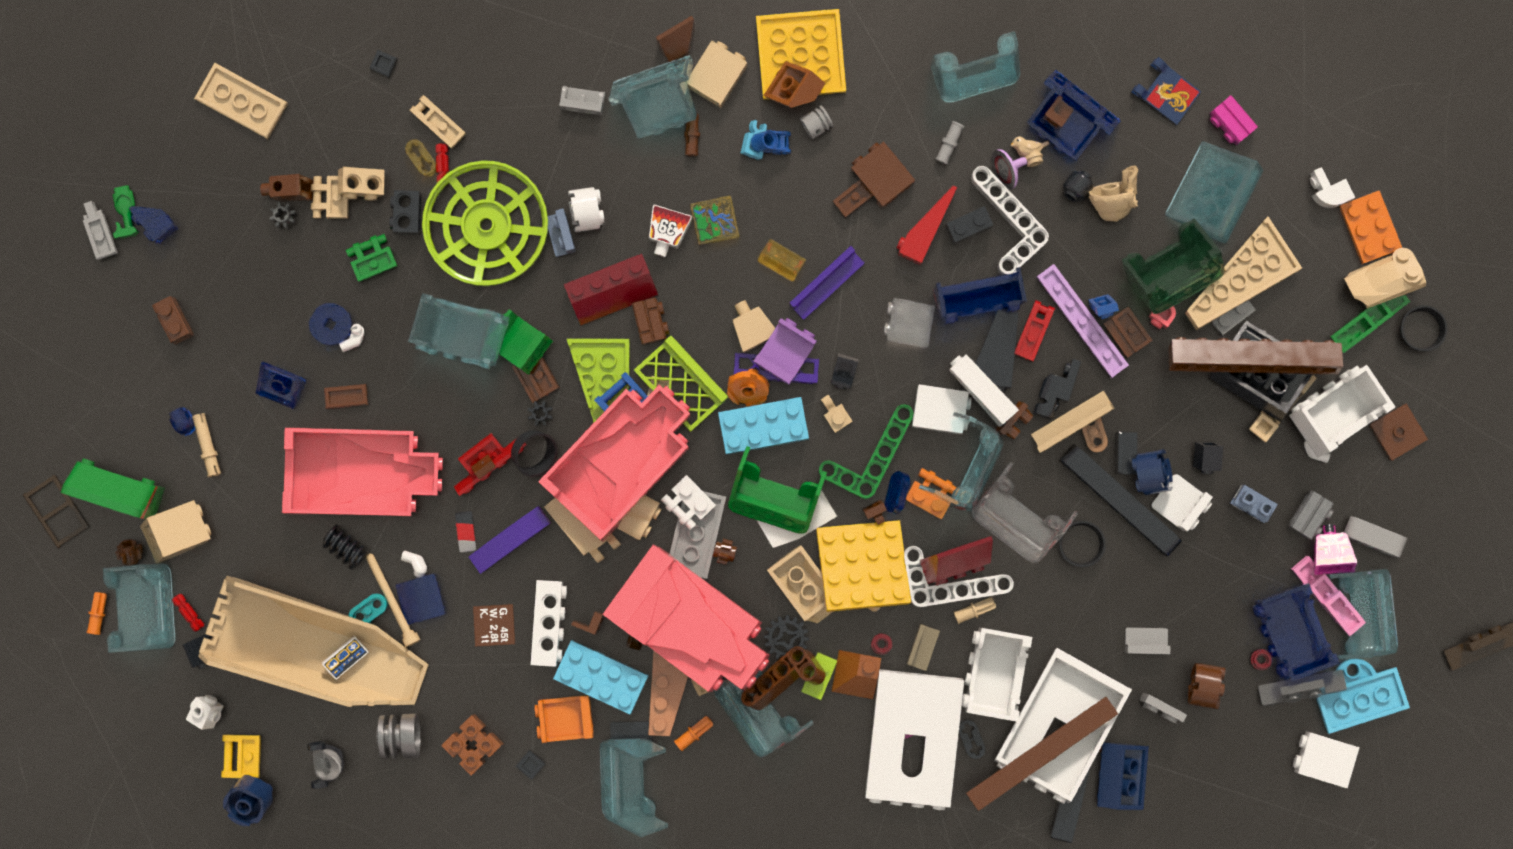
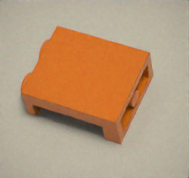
M589 695L538 700V705H535V716L540 719V726H537V737L542 740V743L594 737Z

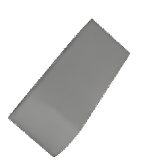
M1350 516L1344 531L1350 540L1396 558L1401 557L1407 538L1353 516Z

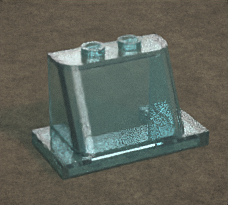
M690 55L613 82L609 101L612 106L622 103L638 139L651 134L658 135L666 129L672 127L679 128L687 122L696 120L697 113L687 84L693 66V60Z

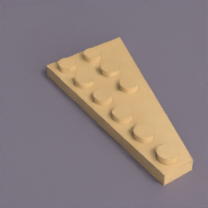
M1269 217L1262 222L1185 312L1196 330L1302 269Z

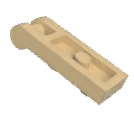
M423 95L419 99L420 102L416 106H412L409 111L453 149L466 133ZM426 107H428L430 110L426 115L421 113Z

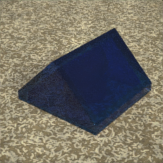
M262 361L255 394L294 409L307 379Z

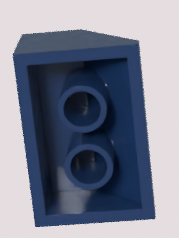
M1121 743L1102 744L1099 791L1097 794L1098 807L1117 810L1144 809L1149 746Z

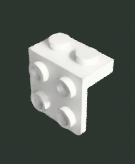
M1175 474L1173 475V482H1169V487H1173L1172 491L1159 493L1151 507L1185 532L1189 529L1193 530L1200 521L1197 518L1202 512L1205 514L1212 505L1210 500L1213 497L1207 492L1202 493L1185 479Z

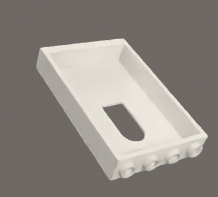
M1056 648L1021 710L1018 722L1015 721L994 760L998 762L997 767L1002 769L1041 742L1054 717L1067 724L1104 697L1109 699L1119 714L1132 689ZM1118 715L1028 776L1023 782L1027 783L1029 780L1035 783L1034 787L1043 793H1046V791L1054 794L1053 798L1063 804L1065 802L1070 803Z
M879 669L865 798H868L869 802L882 803V800L890 801L892 805L899 806L903 805L904 802L911 803L912 807L917 808L931 805L936 810H945V807L951 806L964 687L963 678ZM905 734L926 736L922 771L916 777L906 776L901 769Z

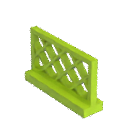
M672 336L668 337L660 347L634 369V372L652 391L656 388L657 380L669 381L670 390L671 381L684 382L683 393H674V396H683L684 403H686V396L698 397V409H689V411L698 412L697 421L692 425L687 421L683 423L690 432L728 398ZM663 349L670 355V363H657L658 354ZM646 365L655 366L654 377H645L640 370ZM657 366H670L669 378L657 377ZM672 366L681 367L684 370V378H672ZM686 382H695L699 386L698 394L686 393ZM701 397H709L715 403L710 409H700Z

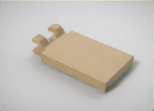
M556 498L544 506L584 556L590 553L597 563L605 558L598 550L602 544L607 541L614 550L621 545L612 533L602 542Z

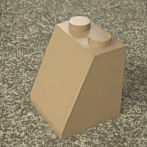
M194 500L148 517L141 524V530L156 565L205 544L211 539L210 528L202 520V509L199 505H196Z

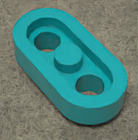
M372 594L351 609L349 616L357 619V614L362 613L364 615L362 621L370 623L386 611L388 602L385 596ZM376 600H379L381 602V606L379 608L374 607V602Z

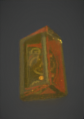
M772 239L768 241L758 258V262L790 281L795 280L806 259Z

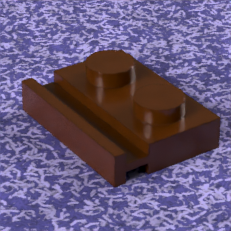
M1129 306L1103 324L1126 358L1153 341Z
M541 357L529 375L515 365L512 366L532 403L560 388L543 357Z

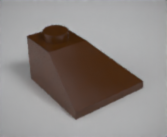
M692 16L656 37L657 45L670 67L683 64L689 55L695 31V23Z

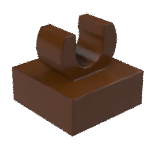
M882 500L862 508L867 519L873 517L877 525L885 522L881 513L887 509Z

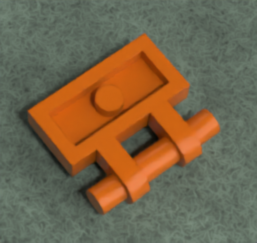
M922 468L918 475L925 479L923 484L914 481L905 500L942 520L952 502L945 498L946 493L949 492L955 496L959 488L952 485L953 482L939 478L935 475V472L931 470L929 472ZM930 483L942 488L939 494L928 488Z

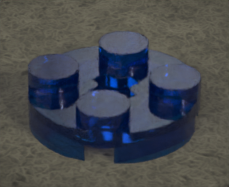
M334 303L322 304L315 309L312 317H310V332L320 343L337 345L351 334L352 319L342 306ZM328 319H332L333 322H336V325L332 330H330L329 327H325V324L328 323Z

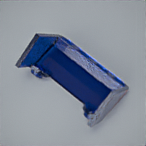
M1020 267L1015 268L1012 274L941 287V283H936L933 289L940 319L945 321L946 324L958 322V318L992 311L1008 309V312L1017 311L1027 301Z

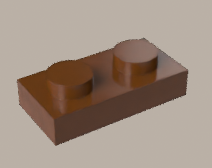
M858 180L832 202L846 218L872 198L873 194L861 180Z

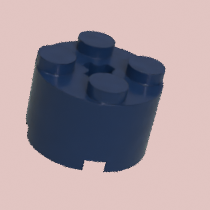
M1164 449L1137 454L1136 458L1132 459L1133 469L1137 471L1138 476L1136 480L1138 492H1143L1144 495L1172 491L1173 487H1169V482H1173L1172 468L1169 458L1165 459L1163 454H1166Z
M244 775L235 782L224 797V810L226 808L229 819L238 825L250 826V824H256L262 819L272 804L273 789L271 785L259 778Z

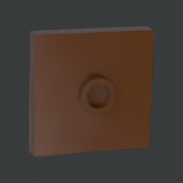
M1407 403L1369 424L1390 461L1428 440Z

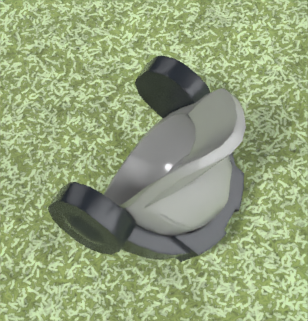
M323 741L308 743V750L313 751L315 773L320 778L311 782V788L320 789L328 787L329 782L336 779L343 771V753L339 748L325 744Z

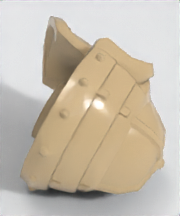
M1130 166L1122 171V182L1098 185L1089 192V199L1103 220L1117 222L1125 218L1132 208L1138 206V200H1136L1137 166Z

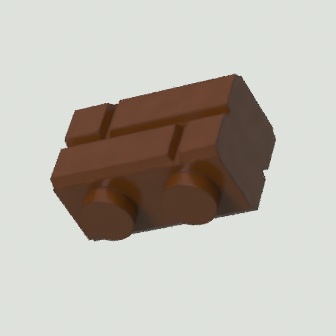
M169 296L152 305L171 343L176 345L194 336L176 298Z
M651 298L632 303L642 346L665 341L667 339L666 335L670 333L667 322H662L661 314H665L662 302H657V298Z

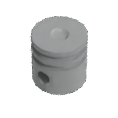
M822 105L819 106V109L815 108L814 112L810 111L800 117L804 129L812 140L824 133L825 129L829 130V127H834L832 120Z

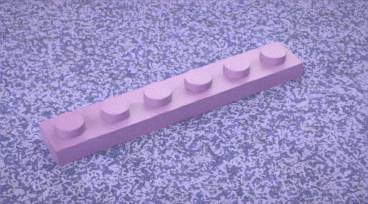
M1054 264L1036 277L1110 378L1129 366Z

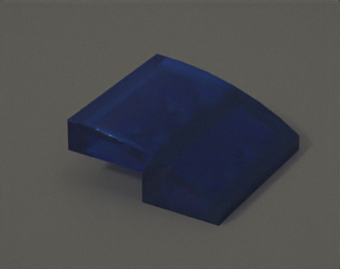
M435 574L395 585L401 609L408 625L446 614Z

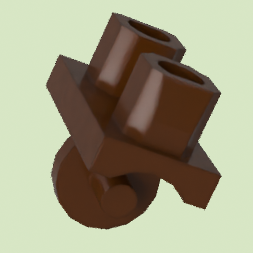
M1018 401L1015 406L1019 411L1003 425L997 426L995 430L999 434L1015 439L1020 433V430L1013 425L1017 419L1024 424H1027L1032 419L1033 415L1027 409L1028 405L1024 402Z

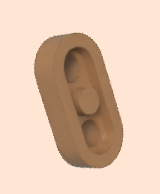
M1100 417L1095 420L1094 425H1087L1082 428L1087 446L1093 452H1101L1108 445V437ZM1097 437L1102 441L1099 446L1094 444V439Z

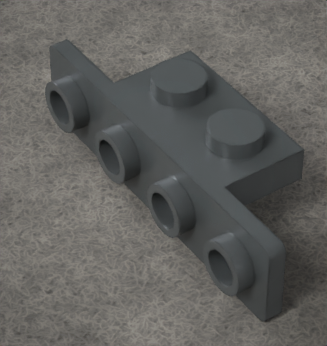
M1343 670L1258 686L1262 706L1285 702L1293 703L1301 699H1314L1322 695L1347 690Z

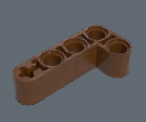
M799 646L794 647L763 673L750 689L746 688L741 696L742 703L754 710H762L799 677L810 684L820 685L825 680V671L810 651ZM814 670V675L810 678L811 672Z

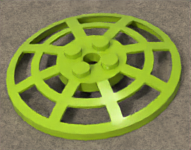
M477 161L455 168L438 181L426 201L422 229L428 251L434 261L446 273L464 283L476 286H493L514 280L534 264L546 242L548 215L542 195L536 185L525 174L504 163ZM490 169L488 181L475 182L466 187H463L456 178L471 170ZM498 170L516 176L528 188L518 195L508 186L497 183ZM450 183L457 193L449 201L444 214L432 213V207L437 196ZM488 188L487 197L483 200L474 202L468 194L476 189ZM496 189L507 193L513 200L506 206L496 202ZM533 194L541 210L542 227L530 226L529 213L524 201ZM462 199L468 207L464 211L463 216H451L454 206ZM518 206L523 214L524 226L512 224L509 215ZM485 219L492 221V227L489 230L481 229V222ZM430 221L443 223V234L449 248L440 254L437 253L431 239ZM449 224L461 226L464 237L456 243L452 241ZM510 233L522 234L519 244L511 251L505 243ZM528 236H541L535 253L522 266L516 256L524 248ZM469 243L478 248L477 261L468 258L460 250ZM499 248L505 256L497 261L486 262L487 250ZM455 255L464 263L476 267L474 279L457 273L444 261ZM510 262L516 270L511 275L500 279L482 280L484 268H494Z

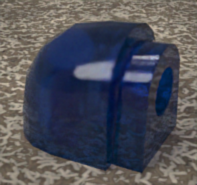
M185 407L178 408L169 413L171 417L169 421L177 433L187 436L194 432L195 426L192 414Z

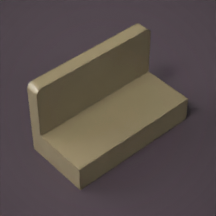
M919 624L906 664L927 671L940 631Z

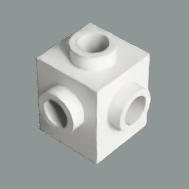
M211 695L196 697L190 705V711L186 720L201 730L212 729L221 717L223 705L218 703L217 699Z

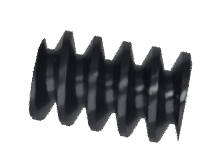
M336 524L324 537L322 547L324 549L330 547V554L337 552L335 558L340 559L343 557L342 563L345 565L350 562L348 568L352 570L364 560L368 552L362 553L363 545L356 548L357 540L350 543L351 535L344 538L345 530L336 532L338 528Z

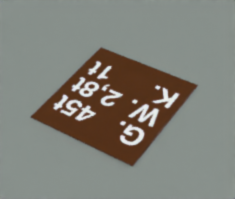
M513 604L473 607L475 647L515 644Z

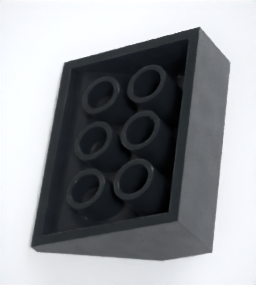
M1245 321L1233 341H1238L1239 339H1250V341L1270 339L1271 341L1280 342L1248 321ZM1212 372L1209 378L1274 419L1282 422L1313 374Z

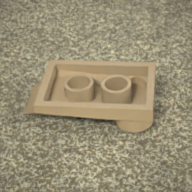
M1399 248L1395 250L1393 255L1352 271L1344 278L1353 297L1362 301L1367 309L1426 287L1423 270L1413 252L1407 248Z
M801 545L767 569L804 621L819 623L832 613L826 612L821 571Z

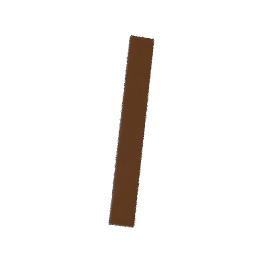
M1104 697L968 791L966 795L977 811L981 810L1118 715V712L1109 699Z

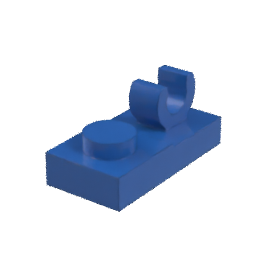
M1108 294L1088 300L1090 308L1101 319L1108 318L1114 314L1113 312L1119 311L1117 302Z

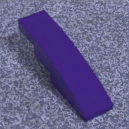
M537 506L471 554L469 559L481 574L516 548L523 545L551 522L542 509Z

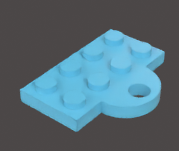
M1361 659L1346 660L1336 668V670H1343L1347 687L1346 691L1326 694L1316 698L1327 733L1329 734L1410 708L1397 667L1376 673L1368 662ZM1350 664H1354L1357 667V673L1354 676H1350L1347 673V667Z

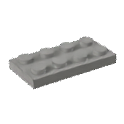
M704 492L716 506L702 520L695 514L691 519L696 525L691 530L685 524L682 525L678 518L670 555L701 578L707 579L726 497ZM682 501L681 509L687 513L690 508Z

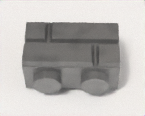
M1308 491L1287 527L1305 539L1312 540L1313 537L1316 538L1322 532L1323 528L1320 526L1324 519L1327 521L1333 514L1334 510L1331 508L1334 504L1318 493Z

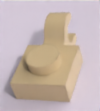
M829 395L821 399L828 410V413L823 416L834 433L852 422L842 404L836 407Z

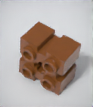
M475 714L471 715L459 727L463 731L460 735L457 732L453 733L441 745L452 757L458 755L462 759L459 764L471 776L486 762L483 759L485 755L491 757L504 744L493 732L487 735L483 731L486 725ZM475 740L477 742L475 745L477 749H470L468 741L472 742Z

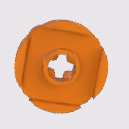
M756 369L738 372L728 379L727 395L737 405H739V402L746 404V407L761 405L767 400L769 395V383Z

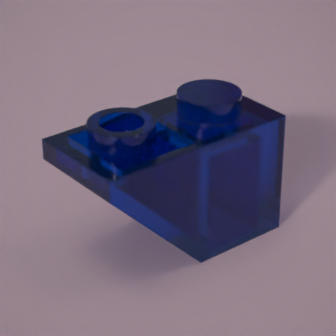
M137 206L129 208L133 213L130 217L138 226L141 224L144 227L145 231L143 233L151 242L154 240L160 244L179 229L170 216L162 209Z

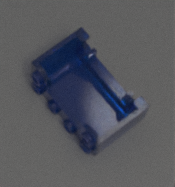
M1301 583L1255 601V605L1252 606L1255 616L1257 618L1260 617L1262 626H1260L1264 638H1268L1270 643L1268 646L1269 653L1272 658L1275 657L1278 664L1275 666L1277 674L1280 678L1283 677L1287 681H1294L1340 664L1337 654H1333L1331 649H1328L1331 647V644L1327 642L1313 606L1314 600L1309 599L1310 594L1313 593L1309 583Z

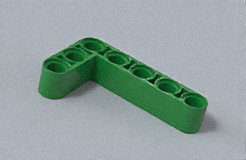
M905 404L896 408L862 476L833 461H824L818 470L820 477L822 476L823 466L831 465L834 468V473L831 476H826V481L862 499L871 498L879 486L913 418L912 408ZM900 409H906L909 412L907 420H901L898 417ZM890 428H897L899 430L900 436L897 439L889 437L888 431ZM882 446L888 447L890 449V456L887 458L881 457L879 448ZM872 465L880 467L881 474L875 477L870 474L869 469ZM844 474L852 476L853 482L851 485L845 486L842 484L841 477ZM862 484H869L872 491L869 495L861 494L860 486Z

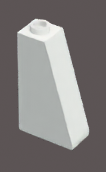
M959 355L950 363L953 367L949 371L999 427L1019 411L967 355L963 358Z

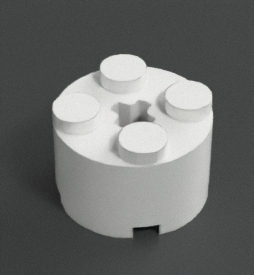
M594 187L568 191V196H572L571 202H569L572 224L577 225L574 231L581 232L600 229V225L604 223L603 210L598 208V204L601 202L599 189L595 190Z

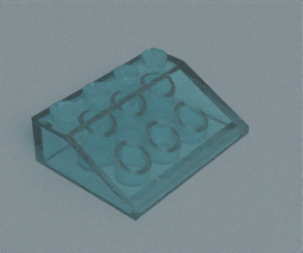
M1202 141L1165 215L1209 238L1226 244L1264 170L1256 160Z

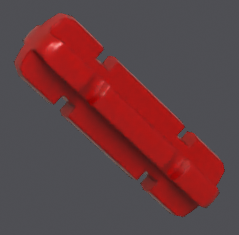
M444 143L436 145V153L438 154L436 156V170L439 174L437 176V183L449 172L448 155H446L448 145Z
M182 594L176 595L172 602L176 607H179V612L187 623L191 624L190 627L193 631L197 632L202 629L204 623L201 619L197 618L198 615L190 604L185 602L184 596Z

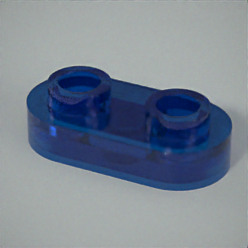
M896 471L891 476L885 499V507L888 512L898 514L905 507L910 486V477L907 473Z

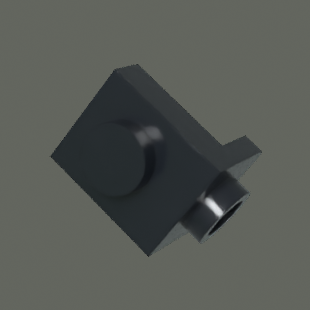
M838 354L831 384L840 389H851L859 359Z

